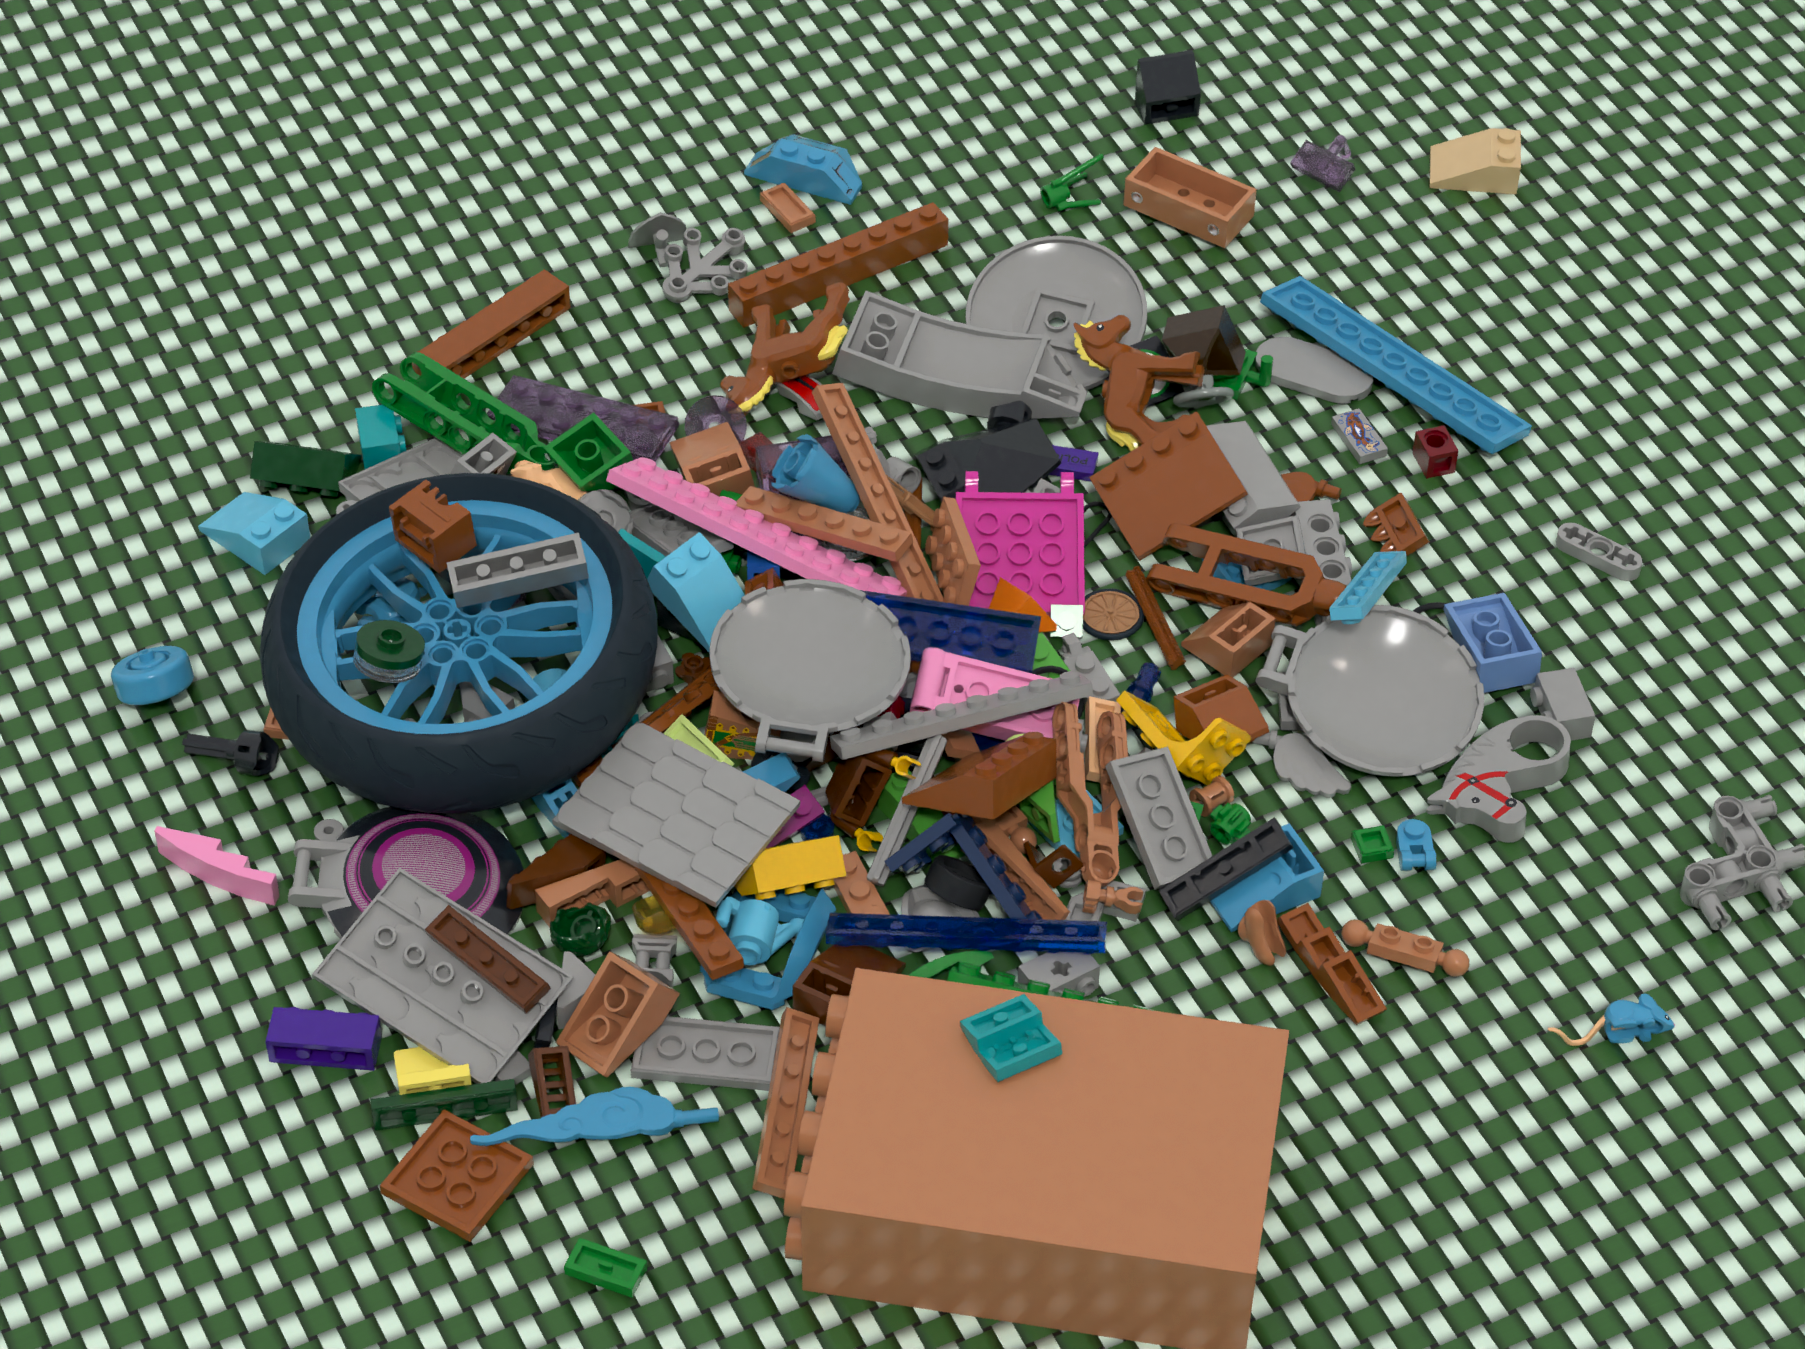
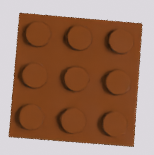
M444 1109L381 1183L380 1191L382 1195L471 1242L534 1165L533 1156L507 1142L489 1146L471 1144L470 1137L472 1135H490V1133Z

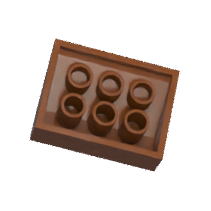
M1197 411L1089 477L1139 561L1165 546L1163 538L1170 524L1177 523L1196 527L1248 495Z
M1027 732L1017 738L968 755L903 796L902 804L994 820L1057 777L1056 739L1044 737L1040 732Z

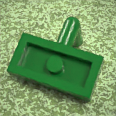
M1245 349L1246 354L1241 374L1214 380L1213 387L1231 388L1234 391L1232 399L1238 400L1246 382L1268 387L1272 377V356L1263 355L1261 357L1260 373L1252 370L1255 366V358L1258 352Z

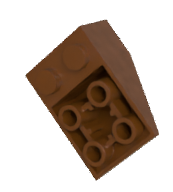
M845 936L810 961L793 984V1009L819 1017V1024L826 1026L831 995L849 996L855 968L901 974L906 967V963Z

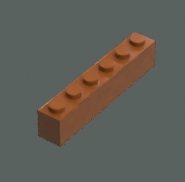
M544 269L417 352L428 356L465 379L571 308L569 286ZM412 363V368L414 369V371L418 375H421L420 368L416 364Z

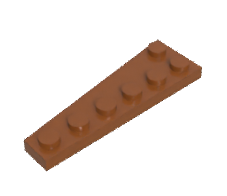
M711 667L640 723H644L664 733L681 714L685 717L689 716L692 713V709L713 696L714 690H720L714 680ZM622 737L611 745L612 748H614L619 743Z

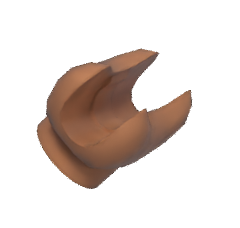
M1269 900L1256 902L1247 909L1245 916L1241 919L1238 933L1242 940L1250 943L1255 957L1261 963L1271 966L1275 962L1272 952L1284 957L1286 946L1278 928L1276 908Z

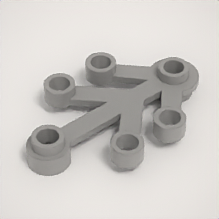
M695 228L685 230L683 244L687 247L690 269L683 275L680 267L683 254L682 247L677 244L666 246L664 259L668 262L670 276L664 280L662 286L665 297L673 303H682L687 300L691 293L726 294L729 283L726 277L734 279L745 277L747 274V263L741 259H735L731 261L730 265H713L726 254L738 255L743 252L745 236L741 230L729 228L723 233L721 243L702 259L699 250L701 232ZM699 277H713L711 282H694Z

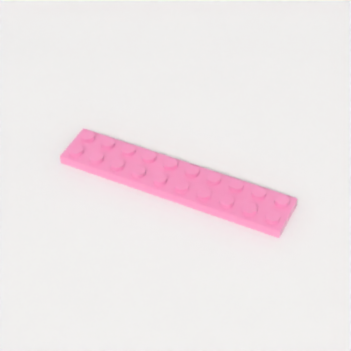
M640 457L609 470L606 481L806 579L826 580L851 586L866 593V598L878 606L883 604L889 610L907 601V590L901 586V582L898 579L890 576H881L873 572L874 569L867 564L855 563L846 559L844 553L834 549L828 550L818 545V541L814 538L799 536L791 532V528L785 524H772L764 520V515L758 511L743 510L736 506L737 502L724 496L719 497L711 493L710 489L702 484H692L684 480L683 476L678 472L665 471L657 467L656 462L651 459Z

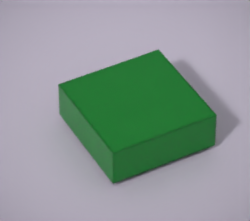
M1384 825L1352 831L1351 840L1361 864L1394 857V848Z

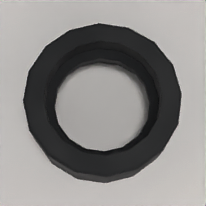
M939 855L935 857L924 879L926 886L936 895L954 905L969 910L982 909L991 893V890L974 866L950 856Z

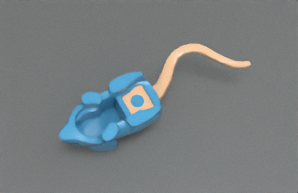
M1641 994L1638 998L1639 1003L1627 1000H1616L1610 1003L1604 1015L1597 1021L1590 1032L1581 1039L1572 1040L1560 1029L1548 1027V1031L1557 1033L1568 1045L1579 1046L1589 1042L1603 1026L1611 1043H1630L1634 1040V1037H1639L1644 1042L1651 1041V1033L1659 1034L1672 1030L1675 1024L1649 994Z

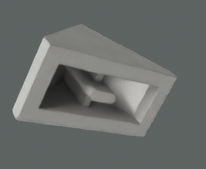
M564 951L562 969L574 977L557 1000L558 1029H564L595 977V974L572 952Z

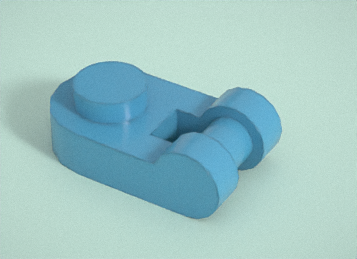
M1409 819L1400 823L1396 835L1400 870L1411 871L1412 867H1424V870H1435L1436 852L1433 848L1429 826L1417 819Z

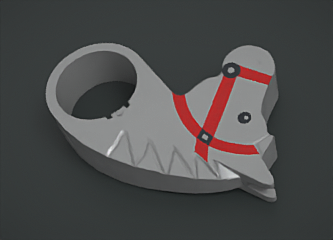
M1541 715L1515 718L1493 727L1476 739L1459 757L1449 771L1443 788L1427 798V803L1431 804L1427 808V814H1446L1455 824L1459 822L1475 824L1501 842L1511 843L1520 840L1525 835L1527 811L1522 802L1511 797V793L1549 786L1564 777L1569 767L1571 745L1569 732L1557 720ZM1540 742L1553 747L1558 751V754L1545 760H1531L1522 757L1513 750L1524 743Z

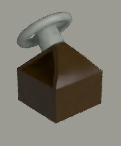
M1225 305L1168 317L1162 341L1170 358L1197 351L1200 353L1197 365L1204 367L1202 386H1190V391L1176 395L1173 399L1174 405L1178 407H1200L1230 400L1234 396V391L1228 387H1213L1214 380L1240 375L1246 351Z

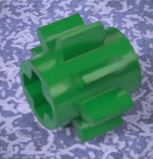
M1227 803L1225 806L1219 805L1210 814L1213 819L1210 823V831L1223 844H1233L1251 832L1247 828L1251 824L1250 814L1243 806L1237 803Z

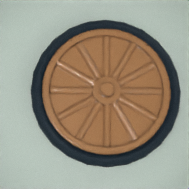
M1107 588L1093 591L1085 596L1083 629L1093 637L1102 640H1121L1135 634L1144 622V613L1138 600L1126 591Z

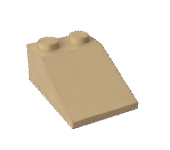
M1490 128L1430 147L1429 188L1517 195L1521 170V130Z

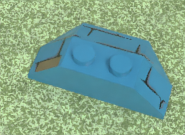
M794 134L782 138L757 152L744 170L745 176L778 185L785 182L789 188L849 205L853 203L862 188V181L847 149Z

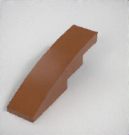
M1309 903L1279 916L1277 923L1296 953L1327 994L1355 1025L1387 1010L1352 951H1344L1330 926L1323 928Z

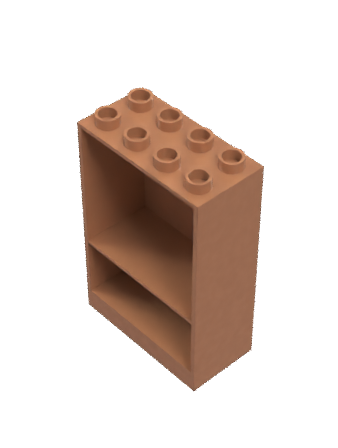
M855 968L849 996L832 994L830 998L825 1034L826 1037L832 1039L828 1053L819 1051L816 1057L812 1080V1095L818 1096L815 1112L804 1111L798 1141V1155L804 1156L801 1172H790L785 1192L784 1216L790 1217L785 1242V1258L802 1260L803 1291L1182 1349H1246L1289 1030ZM1025 994L1042 1012L1043 1024L1061 1042L1062 1055L997 1082L970 1045L961 1029L960 1021Z

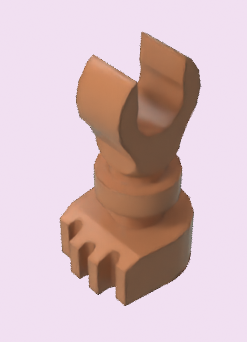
M1087 879L1082 912L1095 913L1098 902H1102L1105 907H1111L1114 904L1126 913L1137 914L1141 912L1143 903L1133 902L1129 899L1142 900L1144 892L1137 887H1128L1114 891V887L1107 886L1106 889H1101L1100 881Z

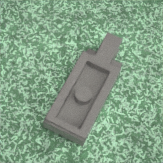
M1074 633L1062 636L1063 646L1061 650L1064 654H1061V659L1070 671L1080 672L1092 682L1093 695L1091 697L1117 702L1116 699L1120 696V693L1095 653L1091 651L1089 646L1082 648L1080 640ZM1088 696V697H1084V698H1085V704H1086V702H1087L1089 696Z

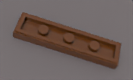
M450 905L424 929L427 936L525 1014L551 989L545 980Z

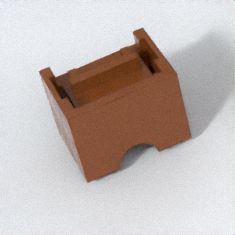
M424 480L390 505L389 512L395 540L438 573H441L447 568L446 562L460 559L476 547L477 544L470 511L458 502L448 505L447 495L445 494L435 500L436 495L440 492L439 488L435 487L430 491L431 483L428 480Z

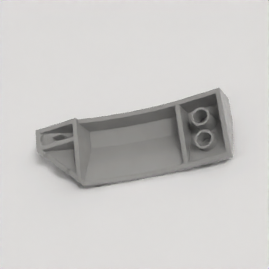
M865 291L840 348L832 372L833 375L897 399L943 411L979 417H989L991 407L1019 400L1027 404L1032 410L1031 419L1079 417L1088 393L1082 384H1077L1071 376L1072 369L1061 353L1054 351L1050 345L1051 338L1046 331L1044 335L1016 333L963 324L918 311L869 291Z

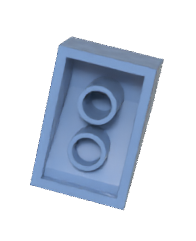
M1505 593L1444 604V612L1453 639L1460 646L1464 645L1477 665L1476 671L1480 683H1483L1484 693L1535 683L1536 675L1540 673L1542 651Z

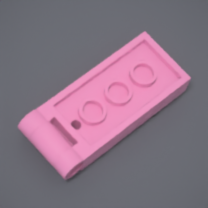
M926 648L922 653L910 704V712H925L935 709L939 704H957L966 701L968 697L974 695L988 696L998 693V690L1005 687L1019 688L1029 685V682L1033 680H1050L1051 678L948 653L938 648ZM1080 699L1068 701L1067 703L1075 704L1078 710ZM1056 705L961 730L1005 741L1013 735L1025 734L1027 732H1040L1044 737L1053 738L1052 717Z

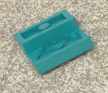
M1025 994L960 1021L961 1029L970 1045L997 1082L1062 1055L1061 1042L1043 1024L1042 1012Z

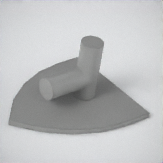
M660 212L645 220L633 230L629 237L628 247L633 248L655 244L659 266L667 267L668 262L664 259L667 242L683 240L684 232L687 230L686 224L673 215Z

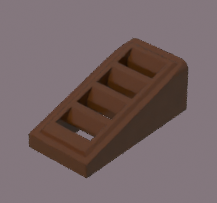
M568 1046L532 1049L528 1054L529 1067L541 1118L549 1114H555L562 1109H549L548 1102L565 1101L566 1106L576 1104ZM556 1063L557 1068L543 1069V1064ZM559 1075L560 1081L545 1082V1076ZM562 1088L563 1094L547 1095L546 1089Z

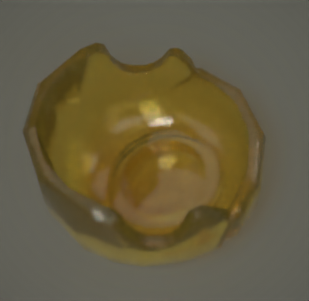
M654 896L644 898L633 904L632 910L635 922L644 933L662 936L676 930V927Z

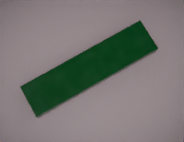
M514 1079L370 1099L374 1130L376 1131L433 1123L444 1109L460 1118L518 1110Z

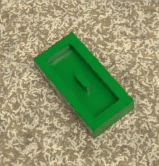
M580 1237L564 1265V1274L631 1298H633L647 1271V1260Z

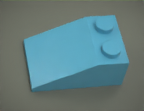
M243 492L198 526L199 531L264 575L298 551L310 538L308 517L305 512L285 499Z
M700 532L654 565L647 578L652 593L708 652L710 651L711 637L719 619L727 609L732 610L741 603L742 597L745 596L722 555Z

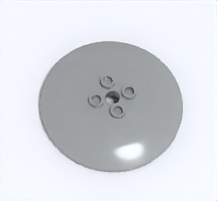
M1072 236L1035 238L1003 251L988 263L978 275L970 290L966 305V324L1007 332L1044 335L1046 331L1051 338L1050 345L1054 351L1061 353L1072 369L1071 376L1077 384H1082L1086 390L1099 386L1105 380H1109L1108 371H1101L1099 368L1090 367L1089 362L1083 361L1080 358V355L1077 353L1078 349L1074 346V333L1077 331L1073 324L1076 322L1086 325L1090 320L1095 324L1110 320L1118 315H1124L1130 319L1131 328L1119 343L1128 346L1143 340L1147 325L1146 297L1142 284L1133 269L1119 255L1105 246ZM1053 318H1062L1065 323L1062 326L1054 327L1049 324V321Z

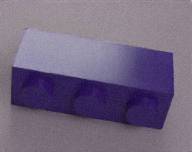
M274 1007L265 1042L269 1062L375 1071L382 1033L379 1015H370L363 1012L344 1013L332 1010L319 1011L297 1007Z

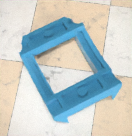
M821 888L817 897H813L802 892L785 895L784 889L775 890L776 897L762 899V901L776 908L779 913V921L789 923L794 918L804 919L782 978L769 973H761L743 968L712 981L701 965L700 972H703L706 991L771 1010L785 1005V999L793 997V984L810 961H812L827 931L828 922L831 917L834 918L836 915V907L825 891ZM735 889L731 897L741 902L755 899V894L741 896L737 889ZM732 913L730 916L728 926L726 928H722L727 934V936L729 935L730 927L734 916Z

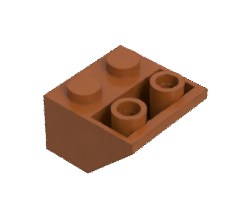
M1228 674L1173 696L1176 730L1190 740L1200 735L1216 718H1222L1246 731L1251 736L1249 742L1269 733V727L1247 686Z

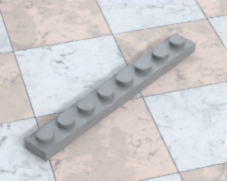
M1068 671L1060 674L1058 678L1050 680L1037 679L1029 682L1027 686L1019 688L1005 687L998 690L996 694L988 696L974 695L968 697L966 701L957 704L943 703L937 705L933 710L925 712L912 711L904 714L902 718L894 720L880 719L874 721L871 726L863 728L852 727L841 730L840 734L830 736L831 749L844 760L1061 704V702L1092 696L1093 686L1092 682L1080 672Z

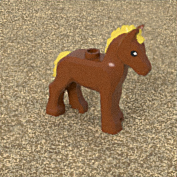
M839 282L826 287L825 295L827 302L823 311L820 309L813 311L814 320L810 322L803 332L790 333L791 329L786 319L780 320L779 324L776 325L773 309L767 304L751 309L752 318L757 330L745 377L729 375L720 383V387L729 401L726 405V410L732 414L731 418L734 422L744 418L754 405L764 400V396L770 392V388L773 385L788 382L812 373L822 372L834 362L842 339L848 331L845 325L838 326L843 320L844 310L850 300L848 296L849 289L845 284Z
M1118 315L1110 320L1095 324L1091 320L1086 325L1076 322L1073 324L1077 331L1074 333V346L1078 349L1077 353L1080 355V358L1083 361L1089 362L1090 367L1110 372L1109 380L1104 381L1102 396L1105 398L1104 416L1107 421L1106 430L1110 438L1121 447L1126 445L1130 451H1133L1189 416L1182 415L1178 419L1168 422H1155L1146 417L1144 413L1154 389L1155 381L1196 387L1202 386L1204 367L1197 365L1200 358L1199 352H1189L1178 357L1169 358L1159 355H1148L1134 347L1120 344L1119 342L1131 328L1130 319L1124 315Z

